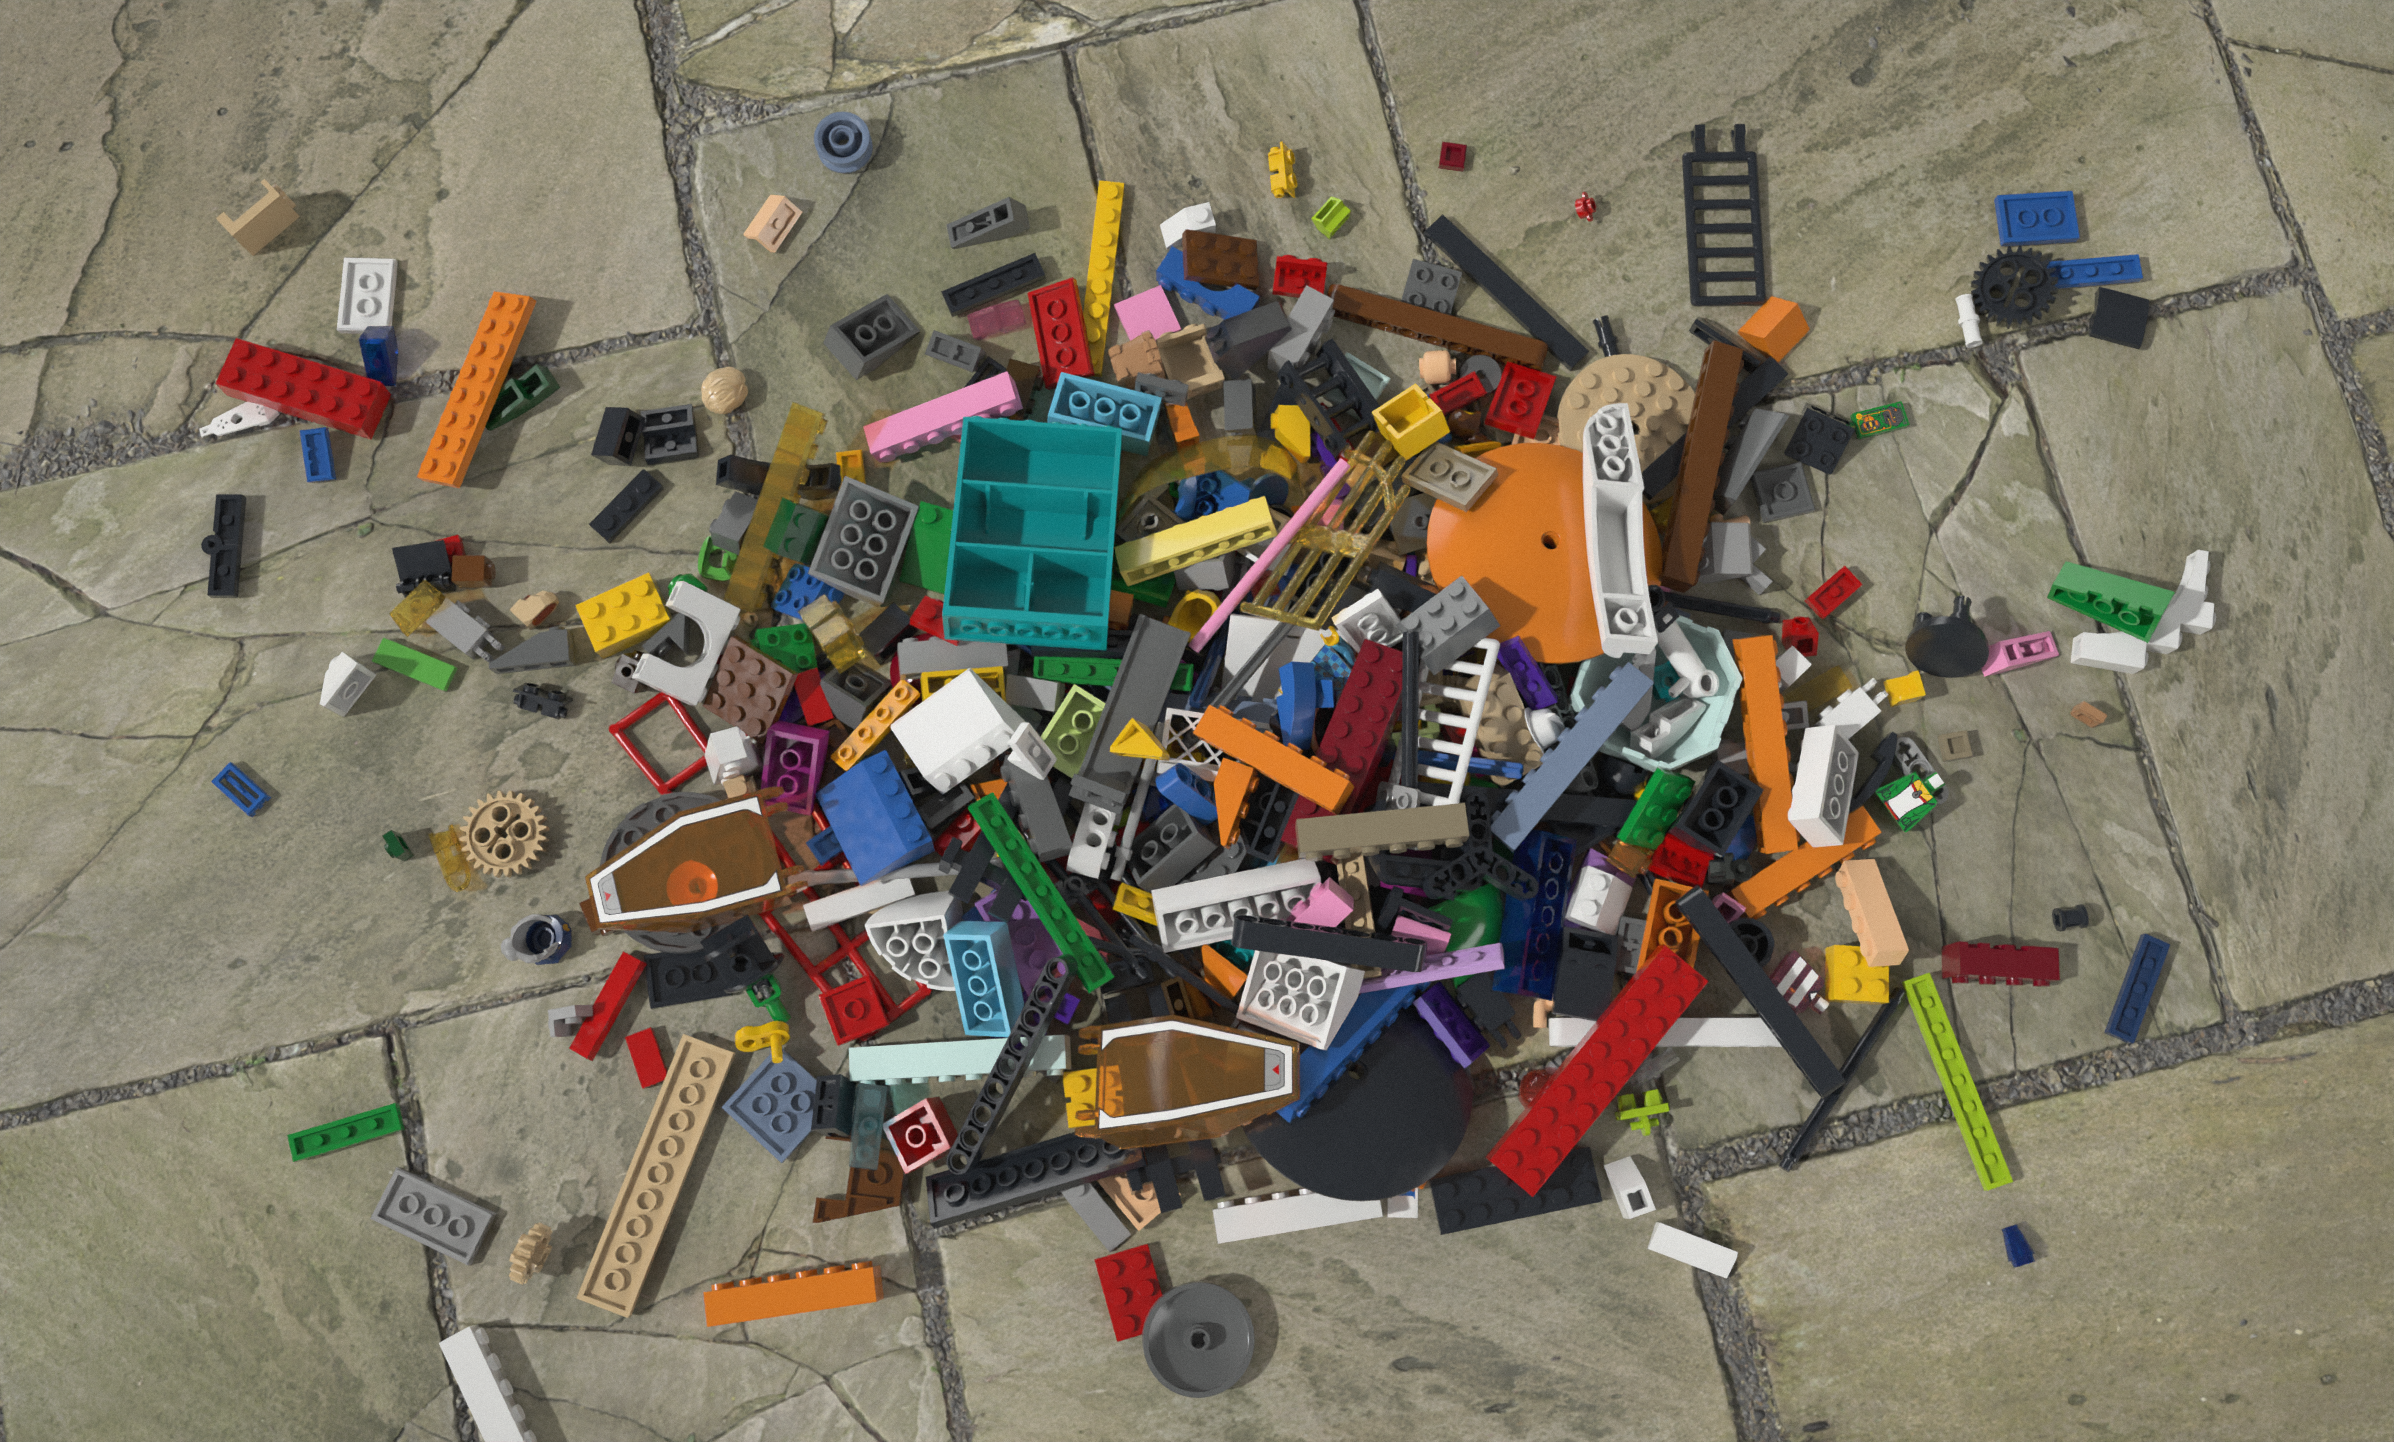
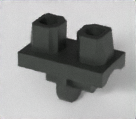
M1733 852L1724 853L1723 860H1709V866H1707L1708 884L1723 883V890H1731L1734 881L1743 883L1750 879L1753 871L1752 866L1744 859H1737L1732 862Z

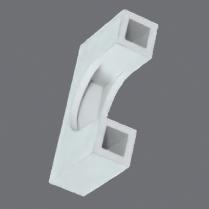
M679 581L676 582L666 606L692 618L698 623L704 634L703 652L693 664L682 668L651 654H643L632 678L688 705H697L698 702H702L706 695L707 688H705L708 679L713 678L718 669L717 659L720 654H724L729 642L727 640L731 630L734 631L740 621L738 614L741 609L691 584Z

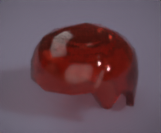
M1533 1069L1523 1076L1520 1081L1518 1099L1524 1108L1528 1106L1553 1075L1552 1073L1544 1069Z

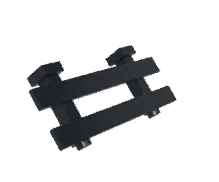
M1043 716L1036 729L1040 737L1052 720L1046 716ZM1010 747L999 755L998 760L1004 762L1005 756L1010 755L1013 749ZM1052 766L1047 776L1057 780L1052 791L1063 818L1073 797L1069 796L1072 788V778ZM1007 782L998 801L1010 819L1013 820L1018 808L1011 803L1009 795L1011 788ZM983 831L980 832L970 853L961 849L963 841L953 837L940 860L938 869L946 874H949L951 869L959 872L948 894L968 904L979 882L999 891L988 914L1008 923L1021 899L1027 901L1022 890L1010 872L990 863L996 851Z
M1161 984L1146 988L1154 1021L1147 1023L1172 1020ZM1125 994L1104 999L1111 1029L1133 1025ZM1101 1029L1090 1031V1040L1096 1062L1107 1060V1053L1117 1050L1134 1114L1157 1111L1139 1044L1160 1039L1178 1108L1200 1104L1189 1061H1184L1175 1031L1117 1038L1112 1040L1102 1052ZM1203 1113L1181 1118L1191 1153L1171 1159L1169 1158L1160 1122L1138 1125L1148 1165L1126 1171L1131 1195L1143 1192L1142 1186L1153 1183L1161 1214L1183 1208L1175 1177L1196 1171L1204 1202L1226 1196L1217 1165L1221 1163L1220 1153L1217 1147H1212Z

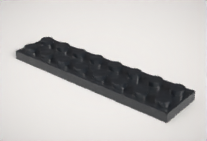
M1098 1125L980 1160L976 1167L960 1175L946 1170L926 1176L930 1224L936 1229L1146 1166L1138 1125L1098 1130Z

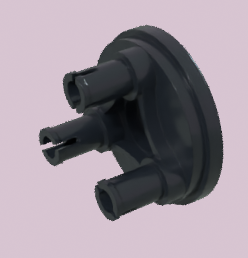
M1964 595L1955 597L1953 613L1950 616L1933 617L1927 612H1920L1916 615L1915 627L1907 636L1905 646L1906 655L1915 667L1930 675L1957 678L1973 674L1986 664L1989 657V643L1983 631L1971 623L1969 613L1972 601L1969 597L1966 598L1965 605Z

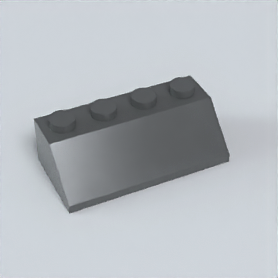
M1755 409L1750 416L1744 415L1737 426L1741 431L1737 437L1732 434L1724 446L1728 451L1725 454L1722 465L1718 468L1717 475L1720 476V481L1712 499H1715L1713 508L1715 511L1724 516L1737 500L1787 421L1788 415L1762 409Z

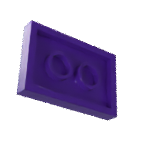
M1440 981L1413 1002L1418 1014L1428 1021L1436 1037L1445 1043L1451 1051L1453 1059L1460 1063L1463 1068L1469 1066L1490 1047V1044Z

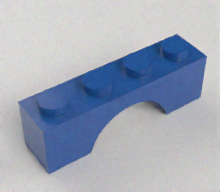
M1173 246L1156 270V281H1158L1162 288L1168 291L1174 290L1180 294L1183 300L1188 303L1194 302L1198 304L1205 313L1211 316L1217 315L1225 320L1259 307L1260 296L1239 284L1225 291H1212L1203 287L1199 282L1184 280L1183 252Z

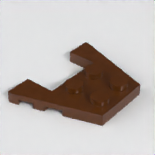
M853 1123L850 1137H842L836 1133H832V1137H825V1139L848 1141L854 1144L846 1199L837 1200L816 1197L813 1223H821L900 1206L905 1172L890 1141Z

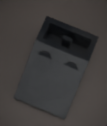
M1570 927L1563 928L1556 942L1552 1014L1591 1021L1599 1019L1610 1005L1617 961L1618 936Z

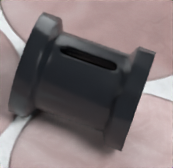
M2082 904L2076 905L2075 908L2062 910L2061 908H2054L2052 911L2053 924L2057 931L2062 932L2066 928L2077 926L2081 929L2088 927V912Z

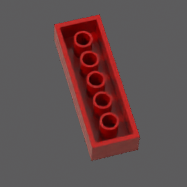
M238 338L235 339L215 383L229 397L263 405L281 413L370 440L373 438L391 396V393L380 381Z

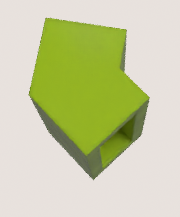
M1331 196L1311 219L1317 230L1330 239L1348 220L1351 210L1344 205L1342 200Z

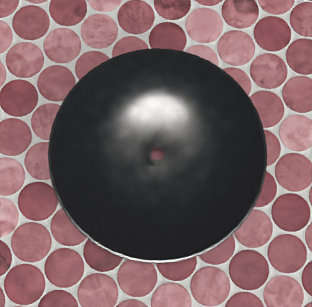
M1419 990L1414 994L1416 996L1414 1001L1423 995ZM1413 1002L1408 1008L1404 1009L1402 1007L1397 1012L1399 1014L1389 1027L1384 1025L1380 1029V1036L1373 1044L1367 1043L1363 1047L1364 1051L1357 1061L1353 1063L1350 1060L1346 1064V1070L1337 1081L1332 1079L1327 1084L1329 1087L1320 1099L1315 1097L1309 1103L1311 1105L1301 1118L1296 1116L1289 1123L1266 1104L1264 1100L1234 1106L1236 1116L1249 1141L1257 1152L1280 1174L1295 1184L1326 1197L1346 1201H1376L1392 1198L1421 1186L1434 1177L1455 1154L1467 1130L1472 1111L1473 1086L1470 1065L1463 1068L1460 1063L1453 1059L1449 1048L1436 1037L1433 1028L1426 1019H1423L1418 1014ZM1241 1020L1235 1033L1293 1046V1062L1310 1046ZM1232 1042L1228 1063V1081L1231 1098L1264 1091V1048ZM1348 1072H1355L1358 1074L1359 1079L1352 1078Z

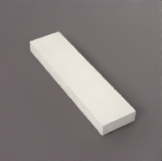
M910 878L876 880L863 886L859 885L807 903L803 907L813 932L916 895Z

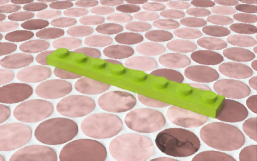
M1930 972L1901 982L1984 1191L2013 1182Z

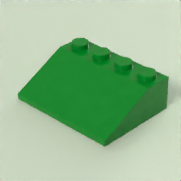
M923 501L920 502L912 526L900 582L939 594H945L953 510Z

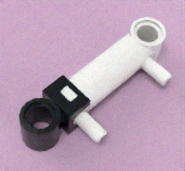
M1648 585L1658 644L1680 677L1668 690L1669 695L1676 698L1683 691L1689 698L1713 696L1719 689L1718 676L1714 671L1705 668L1676 622V619L1680 616L1670 601L1665 602L1663 590L1657 585Z

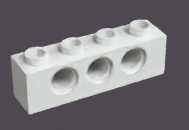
M1085 802L1069 854L1067 871L1098 879L1100 870H1106L1110 854L1106 853L1107 847L1113 848L1117 833L1112 831L1113 826H1119L1123 810L1118 815Z

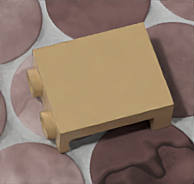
M265 179L261 183L269 191L268 194L237 220L233 221L225 212L216 218L252 256L300 217L293 210L297 205L276 183L271 186Z
M1191 324L1182 331L1176 333L1172 331L1166 332L1156 339L1167 380H1179L1183 384L1189 385L1187 400L1224 388V375L1222 370H1219L1218 365L1214 363L1205 340L1207 335L1205 324Z

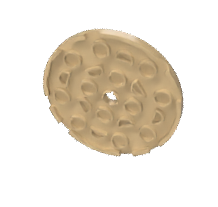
M1634 354L1604 357L1583 369L1571 381L1562 396L1557 416L1559 418L1560 432L1558 437L1560 446L1583 453V432L1589 418L1604 406L1628 403L1631 423H1635L1638 429V435H1634L1640 469L1643 472L1687 432L1695 393L1678 373L1652 358ZM1677 476L1650 501L1642 494L1644 504H1654L1673 496Z

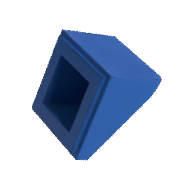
M1334 677L1315 678V708L1334 707L1336 705Z

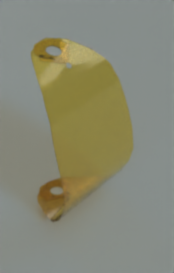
M1253 434L1223 436L1165 453L1146 464L1139 471L1130 485L1126 496L1121 501L1122 505L1119 508L1115 528L1117 530L1119 521L1127 509L1145 492L1162 484L1222 469L1254 466L1272 470L1291 480L1301 490L1304 502L1308 499L1300 467L1296 459L1284 447L1268 438ZM1309 519L1306 521V527H1308V530H1307L1308 533H1309V528H1310Z

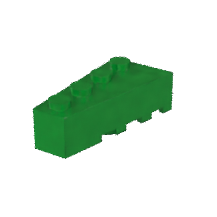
M2066 561L2053 582L2047 598L2149 643L2175 592Z

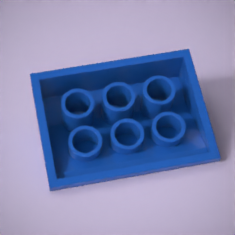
M886 750L859 762L815 794L860 886L870 883L935 851L933 841Z

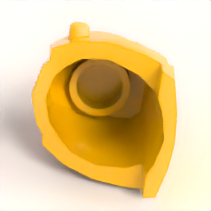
M1200 589L1193 592L1187 590L1183 599L1176 605L1167 625L1190 632L1192 640L1222 603L1214 592L1202 591Z

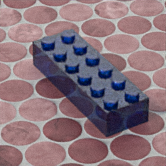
M1531 830L1514 851L1512 864L1532 875L1538 882L1539 889L1536 896L1526 901H1519L1509 894L1506 895L1500 943H1502L1504 950L1505 969L1495 970L1492 990L1552 1001L1577 840L1542 830ZM1525 882L1520 884L1523 887V893L1529 891L1525 888Z

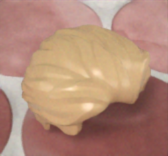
M729 366L709 373L703 381L701 388L702 401L705 407L715 414L731 413L735 408L739 407L748 395L744 374Z

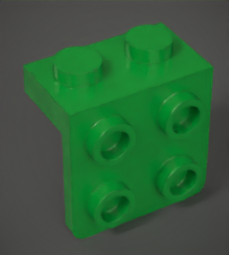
M802 623L756 630L755 637L751 640V645L797 673L814 668L818 669L810 625Z

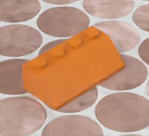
M1660 879L1654 880L1636 972L1658 945H1666L1694 969L1700 936L1675 904L1678 898L1693 887ZM1703 890L1708 896L1709 891Z

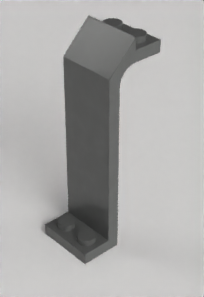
M1139 615L1078 774H1074L1072 778V788L1069 796L1120 815L1131 792L1143 758L1117 756L1110 752V746L1131 718L1145 724L1152 733L1154 732L1186 646L1188 647L1191 640L1190 632L1148 618L1145 615Z

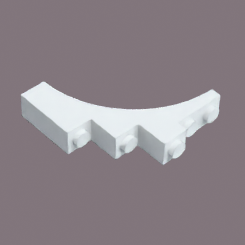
M2197 550L2187 556L2181 582L2149 643L2124 632L2102 634L2083 632L2073 638L2071 663L2134 674L2146 666L2148 662V652L2146 651L2168 654L2178 649L2182 642V633L2180 631L2201 635L2212 629L2216 622L2214 603L2204 602L2208 594L2206 575L2210 570V561H2208L2209 551Z

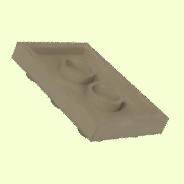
M1434 442L1423 450L1401 477L1403 483L1467 512L1496 479L1498 472L1495 467L1439 442Z

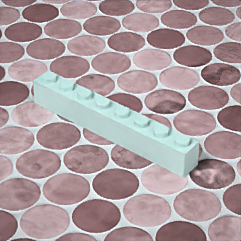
M1044 1036L1023 1077H1036V1071H1047V1076L1064 1075L1063 1070L1071 1069L1070 1036ZM1020 1037L1022 1044L1027 1047V1038ZM1008 1038L849 1048L850 1081L859 1082V1087L875 1086V1081L885 1080V1085H901L902 1079H912V1084L929 1083V1078L939 1077V1082H954L955 1076H966V1081L982 1080V1075L990 1074ZM1009 1059V1067L1012 1070H1015L1016 1066L1014 1061L1012 1059Z

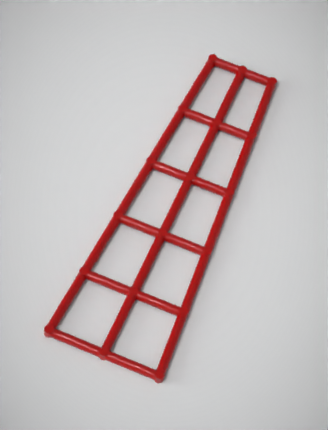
M724 654L719 655L716 664H720ZM663 692L658 693L620 721L609 726V732L661 795L673 793L672 790L708 766L704 755L670 780L664 782L623 732L667 701L705 754L708 739L681 701ZM815 800L812 816L820 829L824 831L831 825ZM766 806L761 810L763 817L745 810L750 817L747 821L751 827L758 828L788 872L801 871L765 821L780 809ZM842 852L823 866L818 865L813 870H831L839 863H842L845 869L852 868L845 853ZM854 882L856 886L860 885L859 882ZM812 886L788 887L765 904L759 900L755 909L757 914L822 993L833 989L822 976V973L848 955L862 976L871 975L880 1001L888 1011L886 1016L889 1024L932 994L933 989L927 988L926 984L914 980L919 990L896 1005L857 950L858 947L869 940L866 929L850 940L839 923L827 926L842 947L814 966L771 913L800 891H803L810 902L821 899ZM882 1029L865 1035L863 1037H860L859 1039L862 1041H868L871 1037H873Z

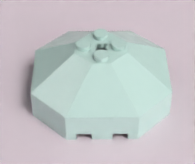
M1683 616L1677 618L1676 622L1705 668L1714 671L1718 676V691L1713 696L1694 698L1705 704L1706 709L1674 745L1655 759L1647 758L1645 754L1630 749L1631 732L1621 726L1617 727L1598 751L1655 772L1657 767L1673 771L1711 754L1718 748L1721 741L1720 737L1724 725L1728 721L1742 676L1719 630L1709 626L1707 628L1692 623L1693 620ZM1657 643L1654 647L1656 649L1655 667L1669 661ZM1624 652L1620 658H1614L1604 653L1581 661L1568 697L1575 717L1584 706L1589 709L1595 701L1592 699V696L1601 686L1608 687L1612 682L1609 676L1618 665L1624 668L1628 662L1632 665L1634 664L1632 660L1636 653ZM1666 677L1664 683L1666 686L1670 687L1671 683L1669 681V678ZM1652 694L1650 711L1640 727L1649 723L1650 713L1672 701L1666 703L1664 698L1655 701Z

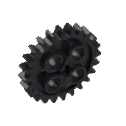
M2008 246L2006 254L1997 249L1996 258L1987 255L1986 260L1988 264L1980 262L1979 269L1981 271H1974L1973 277L1977 280L1971 281V287L1975 288L1971 291V295L1977 299L1973 305L1974 307L1982 306L1979 310V315L1988 313L1987 322L1993 318L1997 319V327L2004 321L2006 322L2007 329H2009L2012 322H2016L2019 329L2024 320L2030 326L2032 325L2033 316L2041 320V311L2048 313L2050 310L2048 304H2054L2056 298L2053 295L2057 294L2058 287L2053 285L2058 283V277H2051L2055 273V267L2047 269L2050 260L2047 259L2041 262L2042 253L2040 252L2036 256H2032V248H2029L2026 253H2022V246L2018 247L2017 252H2013L2012 248ZM2024 267L2025 270L2021 275L2019 285L2014 291L2008 307H2004L2003 305L2008 298L2010 287L2013 286L2019 269ZM2010 268L2014 273L2007 276L2003 275L2000 270ZM2034 276L2039 282L2030 284L2025 278ZM1992 291H2000L2003 297L1996 299L1991 297L1990 293ZM2024 299L2028 302V305L2019 307L2015 304V301Z

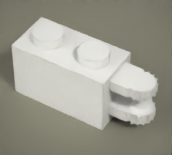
M1872 678L1864 686L1859 687L1853 692L1850 689L1845 691L1837 698L1840 703L1836 707L1832 708L1829 705L1817 715L1820 720L1814 726L1836 725L1845 737L1849 739L1881 712L1877 704L1889 694L1884 690L1871 700L1866 692L1870 691L1877 683Z

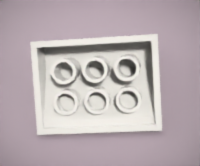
M968 668L891 724L890 728L923 777L943 795L1010 748L1009 740L1021 722L1025 721L971 668Z
M1255 951L1236 1018L1319 1049L1327 1050L1358 998L1365 971L1335 961Z

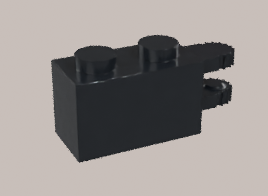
M1486 972L1477 973L1454 990L1457 993L1455 999L1463 1010L1468 1008L1474 1016L1471 1020L1480 1032L1484 1030L1486 1034L1490 1033L1503 1050L1508 1047L1506 1039L1497 1030V1027L1501 1024L1506 1026L1511 1036L1518 1040L1522 1037L1520 1031L1510 1019L1516 1014L1515 1010Z

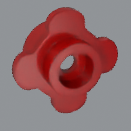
M1585 191L1582 192V198L1576 199L1575 208L1580 219L1587 218L1591 222L1593 221V213L1596 212V203L1592 197H1588Z

